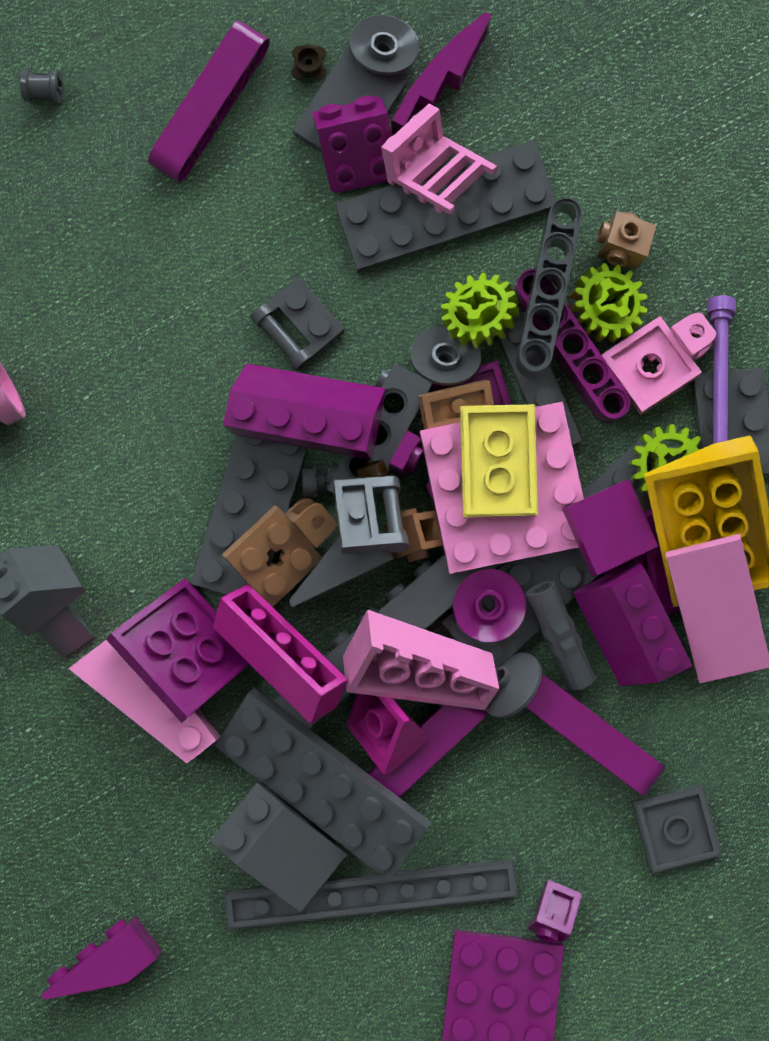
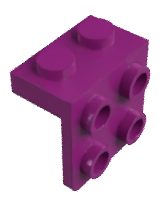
M362 96L353 103L345 105L328 104L321 107L319 111L312 112L315 128L320 140L327 179L332 192L339 193L387 181L381 146L392 135L388 112L381 96Z

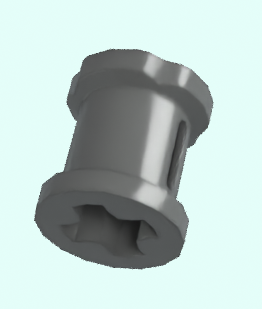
M23 69L20 80L22 98L25 102H31L34 98L52 99L54 103H61L63 99V78L61 72L53 70L51 74L32 73L30 69Z

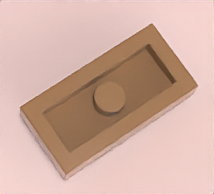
M481 380L418 395L424 430L459 423L460 406L494 405L489 380Z

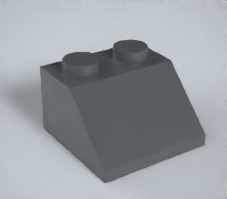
M58 545L8 548L0 554V614L27 637L86 591L62 548Z

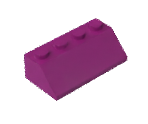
M246 363L230 390L223 426L235 435L372 460L386 388Z

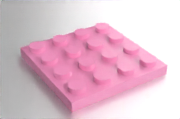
M563 401L535 407L538 516L463 518L460 422L420 430L422 448L449 574L579 548L562 508L584 499Z

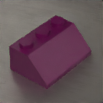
M639 560L572 591L619 686L661 682L692 667L654 586Z

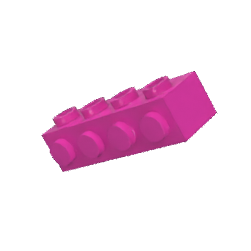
M249 584L220 599L213 628L310 724L337 708L348 679Z

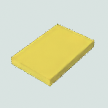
M535 404L460 406L463 518L538 516Z

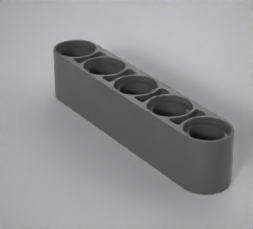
M570 197L559 198L552 204L544 224L516 355L518 371L528 378L540 376L547 369L553 357L582 220L580 204ZM559 212L568 214L572 219V223L568 225L559 223L555 218V214ZM558 247L564 252L565 258L555 260L549 256L547 249ZM544 281L552 282L557 288V294H544L541 291L540 283ZM536 316L545 317L550 323V329L546 331L536 329L532 323V318ZM528 351L538 352L543 359V364L540 366L529 365L525 360V353Z

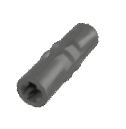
M547 581L533 586L526 595L539 622L542 635L548 643L549 651L558 665L567 688L575 691L588 687L594 682L596 675L554 581Z

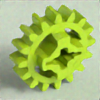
M606 263L599 266L597 270L591 267L584 273L585 276L582 275L575 282L577 288L570 293V297L577 300V302L570 307V310L579 312L580 316L577 318V321L580 324L584 322L587 325L585 328L587 335L592 331L597 332V341L604 339L607 334L610 342H615L621 336L623 338L628 337L633 333V329L635 330L643 323L639 317L646 314L648 310L640 305V303L647 299L646 294H639L637 290L642 286V282L633 283L630 280L633 272L630 270L625 275L621 274V266L618 264L610 271ZM613 299L616 300L613 304H606L603 307L601 306V304H603L606 301L610 302Z
M481 273L479 280L476 281L469 275L467 276V284L455 283L457 289L455 293L446 292L445 296L448 303L441 304V310L444 314L441 319L452 339L458 337L461 345L465 346L471 340L474 348H478L481 341L486 340L487 344L491 346L493 345L492 337L496 335L502 339L506 337L503 331L505 327L514 329L515 324L512 317L519 316L518 300L515 291L511 289L510 283L508 281L501 283L499 275H495L491 280H488L486 274Z
M674 424L668 425L665 433H663L659 426L652 429L653 438L647 434L642 435L640 440L644 446H634L631 450L634 454L638 455V459L631 460L628 463V466L637 468V473L631 476V480L640 479L643 483L638 491L640 493L647 491L644 474L648 472L647 456L651 459V470L665 465L667 463L666 459L679 455L675 459L677 460L700 450L696 445L701 438L699 436L692 439L687 438L689 429L686 427L679 433H676ZM672 441L680 445L677 448H668L664 443L661 444L660 442Z

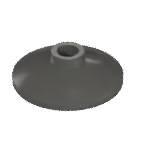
M389 15L366 17L354 26L350 34L349 47L353 58L359 65L370 72L380 75L399 74L409 69L417 59L419 52L418 38L407 23Z
M435 326L424 330L414 339L410 358L414 369L420 376L438 385L452 386L468 381L477 373L481 364L482 354L480 347L474 348L471 340L463 346L460 344L458 337L455 339L450 337L445 326Z
M525 652L516 653L496 669L499 690L485 709L486 712L495 718L504 719L519 713L530 703L539 688L542 678V668L537 658Z

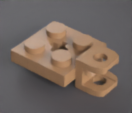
M309 498L298 501L285 514L279 507L274 505L230 546L222 556L246 583L273 607L320 562L322 556L315 548L330 536L336 527V521L323 505L314 503ZM270 549L275 552L280 550L279 562L267 566L266 562L269 557L266 553Z

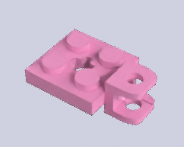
M694 313L673 325L671 330L661 316H659L601 356L627 392L632 404L642 415L701 376L702 372L694 361L710 349L715 339L716 331L702 313ZM648 358L650 361H659L660 364L656 368L657 373L644 372L642 370L644 367L643 359Z

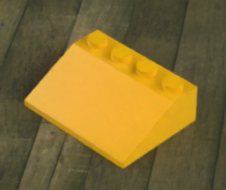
M751 435L709 445L644 474L673 607L679 606L665 552L740 534L753 590L769 587V505L759 451Z

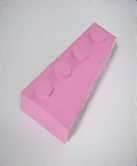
M370 610L366 611L343 655L345 677L348 679L346 692L485 710L499 690L492 653Z
M107 640L68 668L185 763L190 762L221 737L200 708L181 723Z

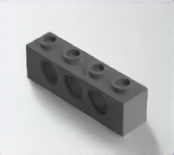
M396 363L393 364L390 371L386 369L382 371L375 386L386 388L384 402L388 398L396 397L402 401L404 407L396 414L388 413L384 407L382 408L378 428L386 433L387 439L383 444L374 446L372 460L345 455L340 465L336 463L332 465L324 481L329 484L327 488L329 494L334 496V480L359 478L350 472V465L355 460L363 459L369 463L384 459L386 468H390V461L420 411L418 395L429 393L432 388V382Z

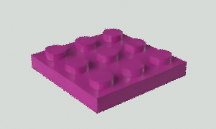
M186 578L114 630L106 639L181 723L250 665L213 628L217 612Z
M454 929L441 1041H553L564 945L561 942L551 944L537 939Z

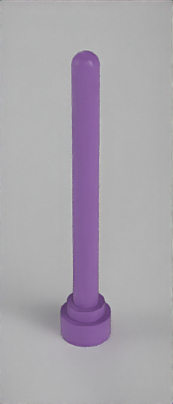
M725 295L714 296L707 300V317L714 324V330L716 331L714 339L713 444L728 441L729 324L736 315V299Z

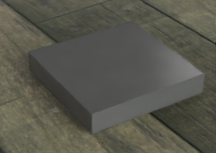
M699 783L631 801L651 874L722 856L703 784Z

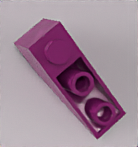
M136 916L127 923L121 918L104 932L108 937L98 946L91 942L75 956L79 962L68 970L63 965L47 978L46 981L49 986L40 996L43 1000L126 984L154 962L162 949Z

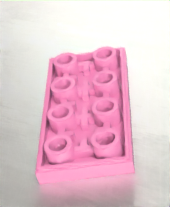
M740 534L665 552L699 684L769 668V653Z

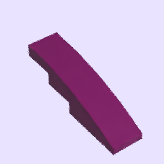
M483 13L459 32L432 59L410 88L394 115L391 123L392 134L395 135L417 114L419 109L422 110L428 104L436 106L446 85L459 91L489 31L491 14Z

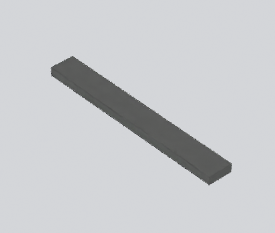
M509 858L397 871L390 881L379 873L331 878L327 880L303 912H299L265 886L225 890L224 897L227 928L231 930L518 897L514 860Z

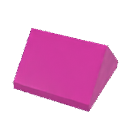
M357 693L346 726L382 774H390L424 745L429 738L398 699Z

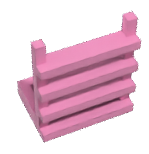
M428 104L418 114L414 115L405 126L394 136L388 138L385 144L381 146L388 183L391 185L399 184L403 187V192L408 195L411 192L419 197V201L423 204L426 202L433 204L435 211L440 214L445 211L451 215L455 211V205L451 203L485 171L492 175L497 172V165L443 136L440 109L431 104ZM452 154H456V156L450 162H448L437 174H435L423 187L420 186V184L426 178H428L439 166H441ZM469 162L472 163V165L463 174H461L448 188H446L439 196L436 195V193L442 187H444L457 173H459Z

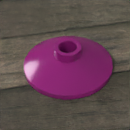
M483 569L470 574L460 583L453 599V612L457 624L468 636L482 642H497L508 638L520 627L526 612V598L522 587L511 575L496 569ZM485 598H491L494 602L493 608L489 611H484L481 607V603Z

